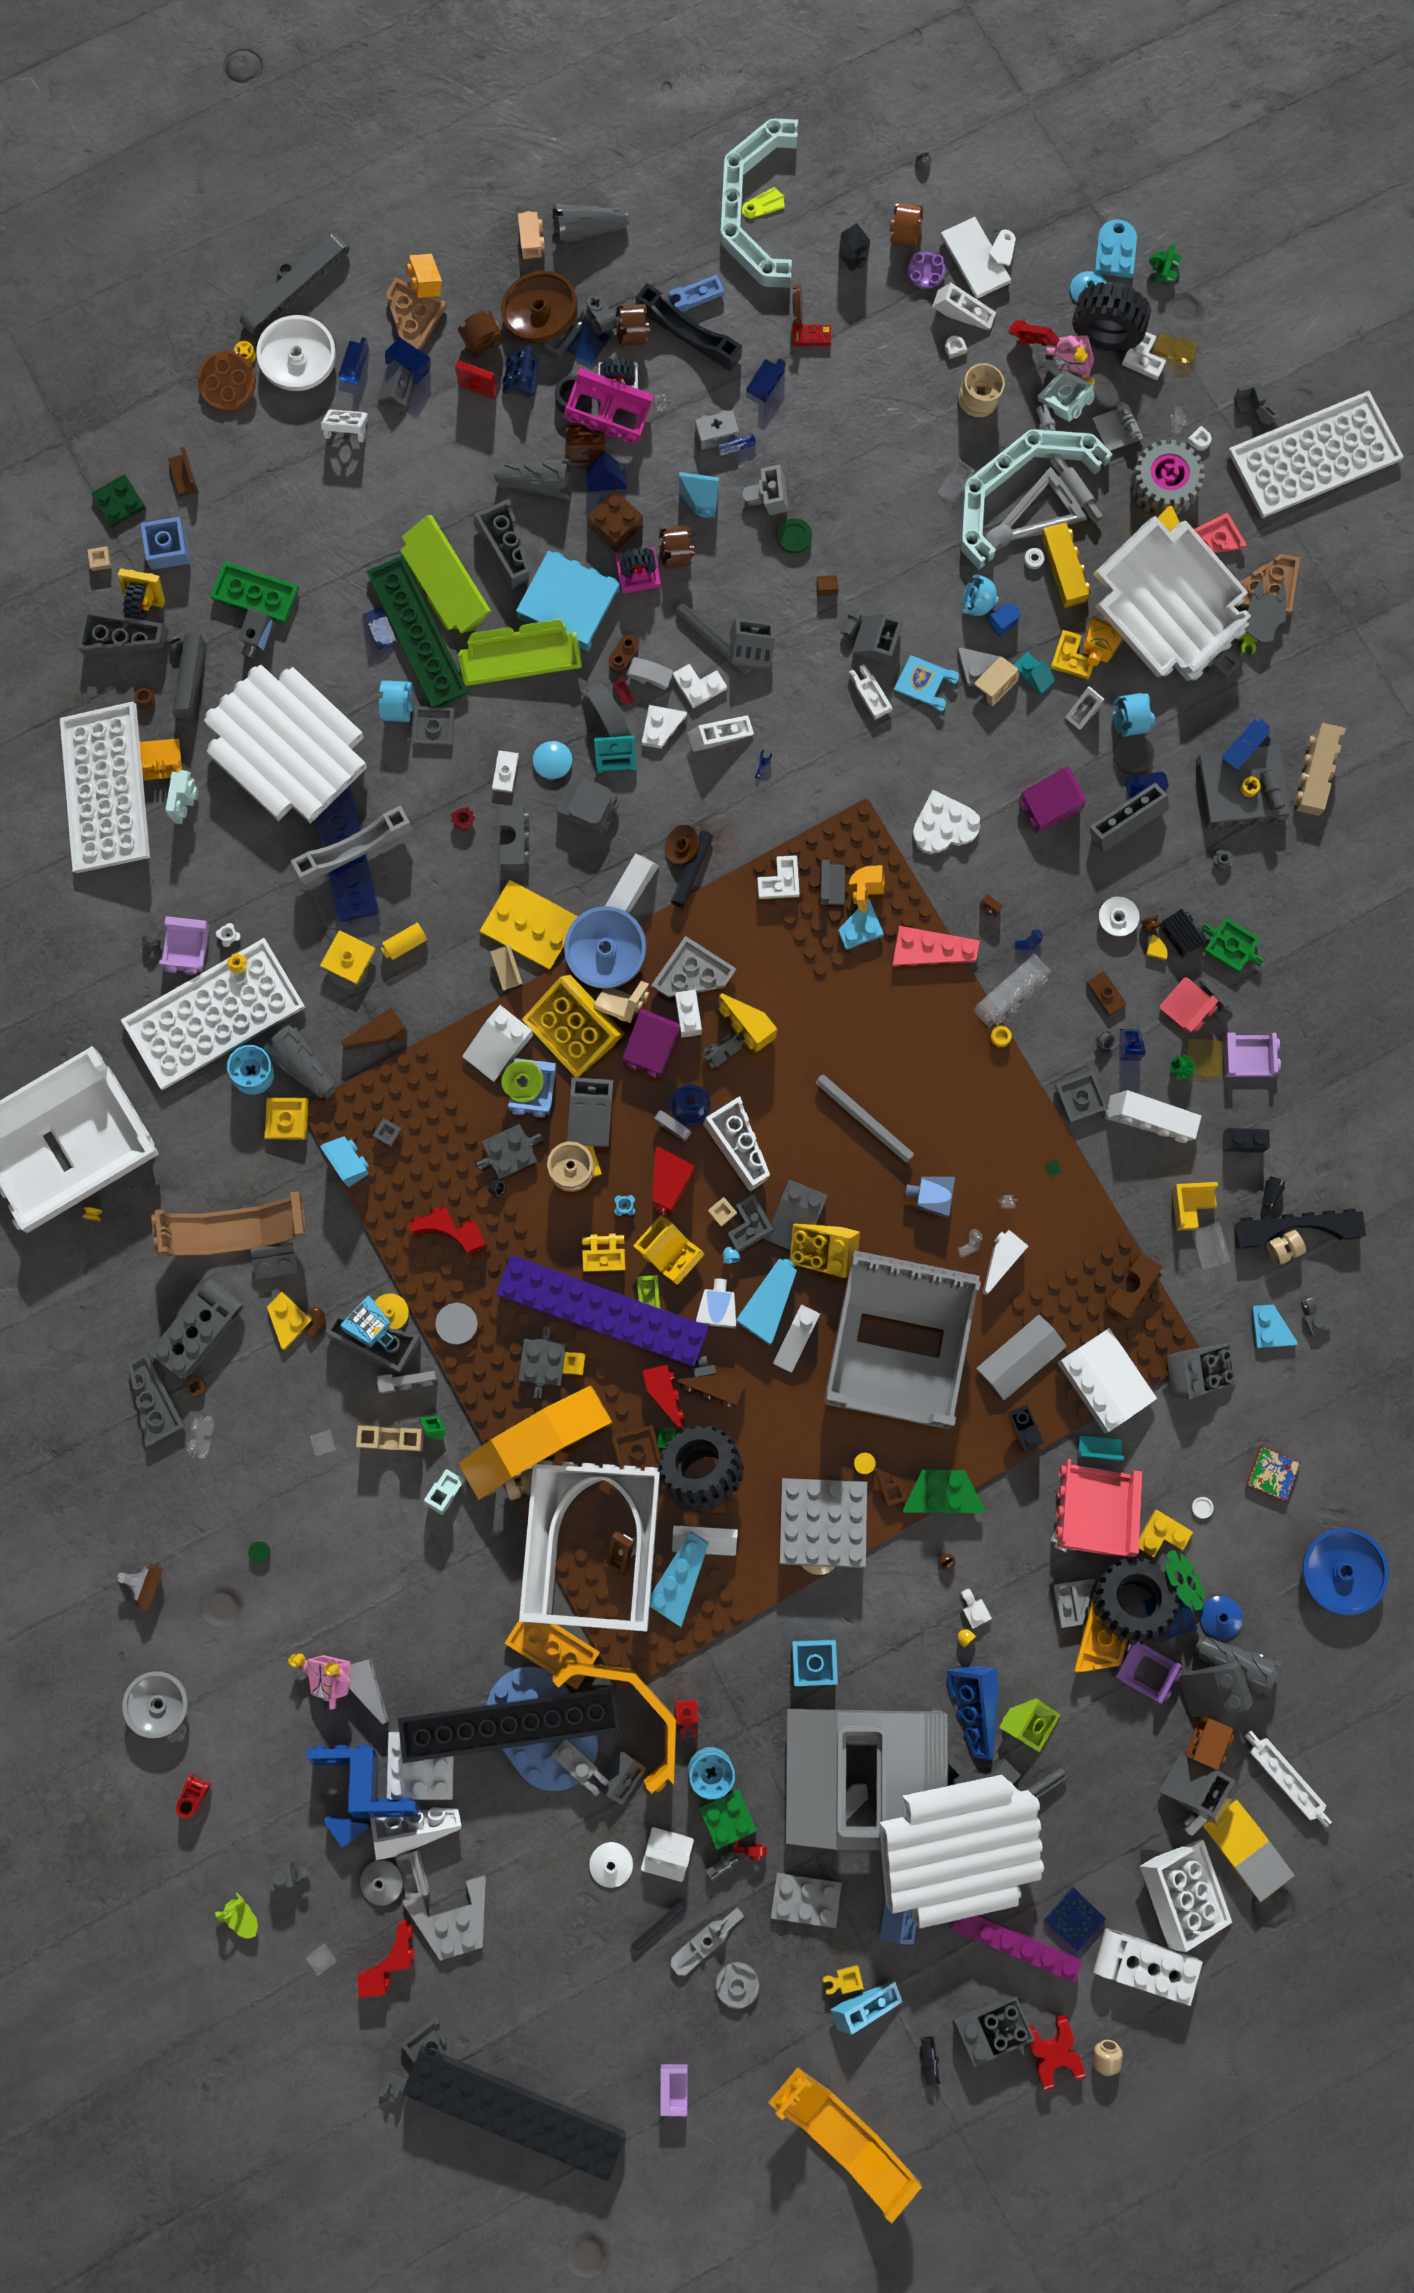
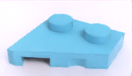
M869 899L867 911L859 912V909H857L838 930L845 950L884 935Z
M1274 1305L1251 1307L1256 1348L1298 1345L1297 1340Z

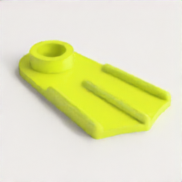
M773 187L746 202L742 206V214L747 218H755L784 209V195ZM748 207H752V208H754V209H753L752 211H750V210H748L747 208H748Z

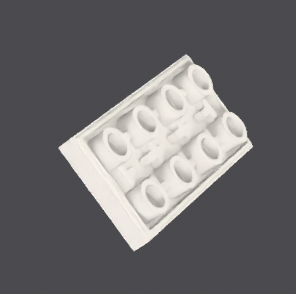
M975 217L941 232L943 242L976 299L1011 283V278L1003 264H997L991 256H988L992 245Z

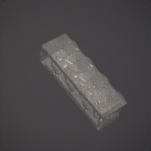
M1034 953L980 1001L973 1011L989 1028L994 1024L1000 1025L1007 1018L1005 1014L1008 1011L1013 1013L1021 1005L1019 1002L1023 998L1027 1000L1035 993L1033 989L1037 985L1041 988L1049 980L1047 976L1051 970Z

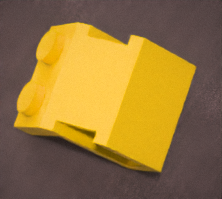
M662 1215L656 1219L633 1245L648 1262H651L665 1277L676 1285L682 1281L705 1255L701 1249L688 1241L672 1222Z

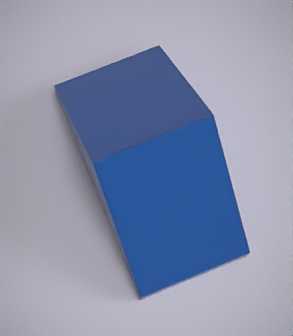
M330 1815L326 1816L324 1820L341 1847L348 1844L371 1825L368 1821Z

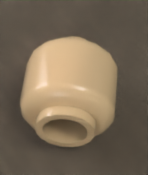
M1104 2040L1098 2043L1094 2048V2068L1104 2076L1117 2074L1122 2066V2049L1112 2040Z

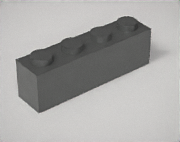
M1156 783L1152 784L1091 825V840L1104 853L1169 809L1168 795Z

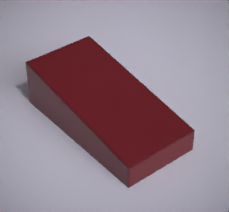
M625 678L613 683L623 706L635 702Z

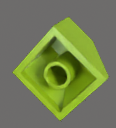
M1033 1699L1010 1708L999 1728L1040 1752L1061 1714L1038 1699Z

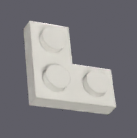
M1146 332L1144 340L1137 347L1128 350L1122 365L1158 380L1166 360L1149 353L1156 336Z
M690 664L672 673L673 678L692 708L727 690V686L717 670L702 679L698 678Z
M797 856L776 857L777 876L758 877L757 879L759 899L799 897Z

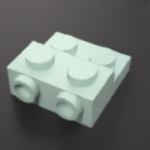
M1062 370L1038 395V400L1053 408L1055 415L1070 422L1073 418L1076 419L1080 416L1082 408L1086 404L1090 405L1093 402V384Z
M179 770V772H172L165 811L176 824H182L183 818L187 816V806L185 805L193 806L194 800L198 798V788L195 785V779L191 778V773L185 770Z

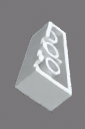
M1128 1090L1110 1096L1109 1109L1105 1115V1119L1155 1132L1160 1136L1173 1137L1181 1143H1187V1141L1196 1139L1201 1115Z
M739 1096L706 1117L703 1125L750 1192L766 1182L770 1173L761 1150H759L755 1134L751 1129L749 1118L744 1111L742 1100Z

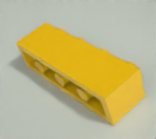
M1067 523L1044 528L1041 539L1063 607L1066 608L1087 602L1091 589L1089 583H1086L1084 579L1085 570L1078 560V548L1073 545L1072 530L1068 529Z

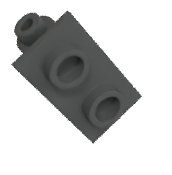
M1207 976L1198 982L1197 986L1210 997L1213 995L1219 1000L1215 1004L1218 1008L1214 1012L1218 1019L1234 1007Z
M729 1031L720 1038L721 1041L707 1047L704 1051L705 1054L701 1057L706 1060L709 1059L707 1063L711 1068H717L728 1059L724 1054L725 1051L732 1056L742 1048L741 1045L744 1042L740 1037L736 1039L739 1033Z

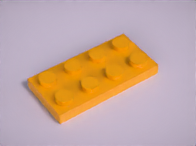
M518 1621L505 1642L506 1645L553 1675L567 1662L593 1664L600 1653L557 1624ZM572 1675L565 1683L577 1690L586 1675Z

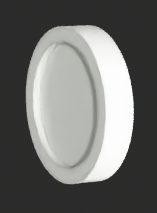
M1199 1497L1193 1501L1191 1509L1196 1517L1207 1518L1213 1512V1504L1208 1498Z

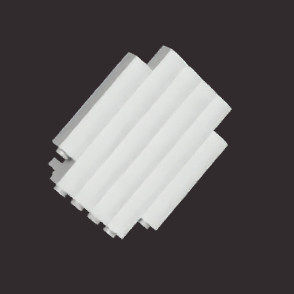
M1156 516L1150 518L1093 574L1108 591L1095 607L1157 677H1166L1173 671L1174 668L1172 666H1174L1186 681L1197 680L1203 674L1202 670L1206 666H1211L1218 659L1216 656L1220 652L1223 653L1225 650H1228L1232 646L1230 642L1235 638H1240L1246 632L1245 628L1249 625L1247 620L1251 615L1246 610L1238 612L1236 609L1245 600L1243 597L1248 592L1186 520L1180 522L1169 532Z
M262 665L255 666L248 672L247 679L237 682L233 688L234 691L220 699L218 707L215 709L211 708L206 712L204 722L216 738L208 744L207 753L278 822L294 808L311 824L367 768L366 763L352 750L364 738L363 733L293 667L289 670L285 669L280 674L278 681Z
M1003 1775L904 1795V1817L879 1822L886 1906L892 1914L912 1909V1920L919 1929L1018 1906L1019 1898H1021V1891L1018 1885L1041 1880L1042 1872H1044V1865L1040 1859V1852H1042L1043 1847L1041 1840L1038 1838L1039 1831H1041V1823L1037 1818V1811L1040 1810L1039 1801L1028 1790L1021 1792L1017 1790Z

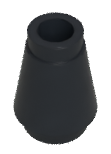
M1270 1176L1269 1180H1266L1262 1204L1274 1208L1286 1188L1284 1186L1286 1181Z

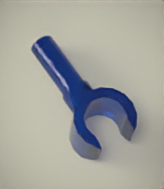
M764 750L761 751L760 764L755 775L756 779L760 778L765 765L771 762L772 753H770L768 758H764Z

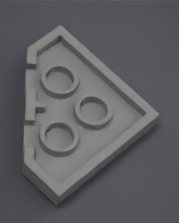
M685 936L651 987L667 998L675 997V992L696 990V993L724 988L735 974L736 968Z

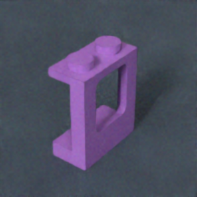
M1138 1641L1135 1645H1128L1121 1666L1115 1669L1112 1676L1162 1704L1163 1700L1166 1701L1171 1694V1689H1169L1173 1681L1176 1682L1181 1675V1670H1179L1181 1665L1146 1645H1141L1140 1641ZM1144 1656L1159 1663L1168 1670L1158 1691H1154L1133 1677Z

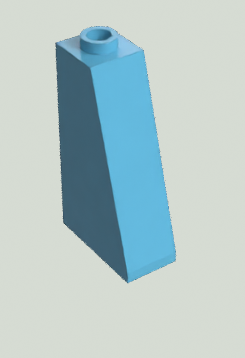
M779 1258L736 1319V1323L769 1346L773 1342L797 1271L794 1269L795 1265L787 1259L783 1261Z

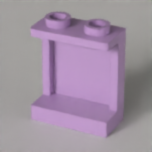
M166 916L165 925L167 932L162 960H159V965L164 971L176 973L177 970L184 971L185 974L189 975L203 973L210 925L204 920Z
M1226 1033L1223 1036L1224 1077H1274L1281 1069V1060L1278 1059L1277 1051L1280 1049V1040L1277 1039L1276 1033H1271L1270 1035H1236V1033Z

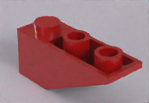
M663 1365L642 1370L647 1393L678 1428H682L681 1423H684L685 1420L682 1410L678 1411L676 1402H680L677 1389L673 1390L671 1382L675 1381L673 1369L668 1370V1366Z

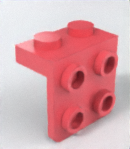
M1183 978L1162 1002L1160 1009L1190 1034L1193 1030L1197 1032L1204 1024L1202 1019L1207 1014L1211 1016L1216 1011L1218 1006L1215 1004L1219 1000L1213 995L1210 997L1189 978Z

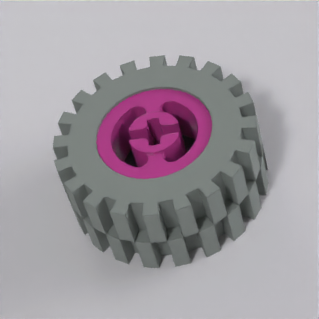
M1161 440L1158 446L1156 443L1151 444L1149 450L1146 448L1142 455L1139 456L1131 476L1130 487L1134 488L1132 491L1133 498L1138 496L1136 503L1139 506L1142 504L1146 505L1144 508L1146 512L1152 509L1154 510L1153 515L1159 516L1160 512H1164L1167 507L1172 505L1176 515H1179L1181 510L1185 512L1194 503L1203 484L1205 474H1202L1204 465H1199L1201 458L1199 454L1195 457L1193 456L1195 450L1192 447L1187 450L1185 449L1186 444L1183 442L1178 446L1176 445V440H1171L1169 444H1166V440ZM1161 467H1164L1162 468L1159 477L1157 478L1155 471ZM1178 475H1180L1181 482L1173 486V484H1175Z

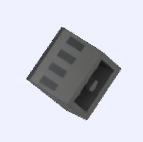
M735 618L729 632L731 664L770 669L775 643L774 623Z

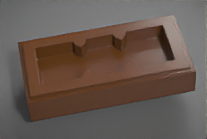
M1105 971L1086 982L1108 1016L1127 1005Z

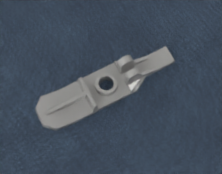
M737 1907L723 1920L711 1922L671 1957L670 1967L677 1975H687L697 1964L726 1940L729 1930L744 1917L739 1908ZM704 1938H711V1944L705 1945L703 1943Z

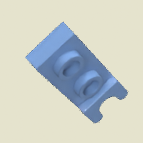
M714 275L686 287H678L669 291L668 299L671 303L677 302L675 307L684 313L692 307L723 296L725 291L718 276Z

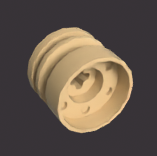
M982 363L972 366L966 372L958 393V402L964 412L974 417H985L996 409L1005 386L1004 377L1000 370L993 365Z

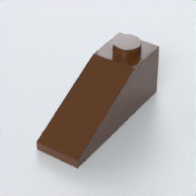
M391 1007L340 1043L345 1050L388 1044L393 1041H400L408 1031Z

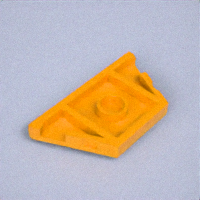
M1093 1598L1073 1671L1075 1673L1121 1666L1128 1641L1126 1639L1123 1642L1116 1640L1117 1635L1113 1633L1110 1636L1106 1632L1108 1628L1105 1625L1101 1627L1098 1622L1100 1616H1096L1094 1612L1096 1604L1093 1603Z

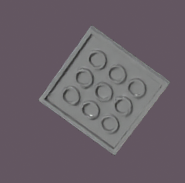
M782 1478L779 1565L865 1568L867 1482Z

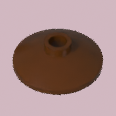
M679 825L670 832L665 843V853L672 863L685 864L694 857L699 846L697 831L689 825Z

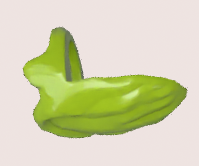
M236 1893L237 1899H231L225 1905L224 1911L215 1912V1916L219 1922H226L229 1928L233 1929L238 1936L248 1939L255 1937L258 1929L257 1918L244 1899Z

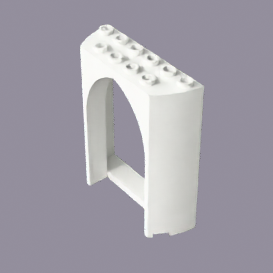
M545 1460L540 1461V1464L533 1465L519 1621L648 1631L660 1480L658 1468L645 1467V1471H641V1468L635 1466H624L622 1470L620 1467H616V1465L603 1464V1468H599L595 1464L582 1463V1467H579L578 1464L572 1462H561L560 1466L553 1465V1461ZM605 1480L623 1494L633 1511L636 1521L637 1548L631 1621L551 1615L558 1534L562 1518L570 1503L581 1491L596 1482Z

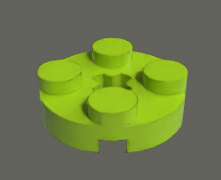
M517 1060L507 1066L502 1075L501 1083L504 1092L512 1097L513 1100L528 1102L540 1093L544 1084L542 1071L536 1063L528 1060ZM521 1076L528 1079L525 1086L517 1082V1079H520Z

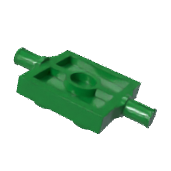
M1225 917L1216 929L1206 923L1202 926L1201 930L1211 936L1203 952L1235 972L1239 973L1243 965L1249 960L1259 967L1264 959L1254 954L1255 946L1260 938L1229 918Z

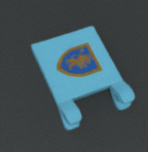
M910 655L894 691L931 705L939 711H943L946 707V700L935 697L943 678L952 684H956L959 679V673L953 670H946Z

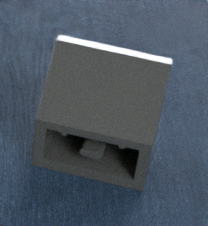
M885 614L864 616L852 654L890 665L903 620Z

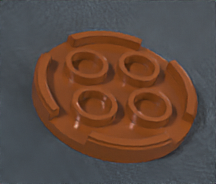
M227 350L210 354L204 359L198 370L197 378L200 394L215 409L221 411L238 410L246 405L254 394L256 387L254 369L245 357L235 351Z

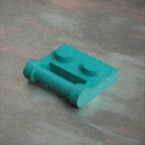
M634 736L594 738L597 774H601L603 771L631 769V771H637ZM630 758V761L602 763V760Z

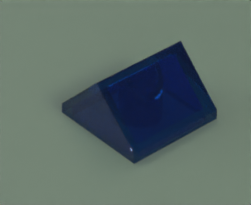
M603 451L586 470L588 492L627 489L625 467L606 451Z

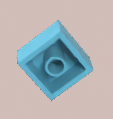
M836 1640L792 1641L794 1686L838 1685Z

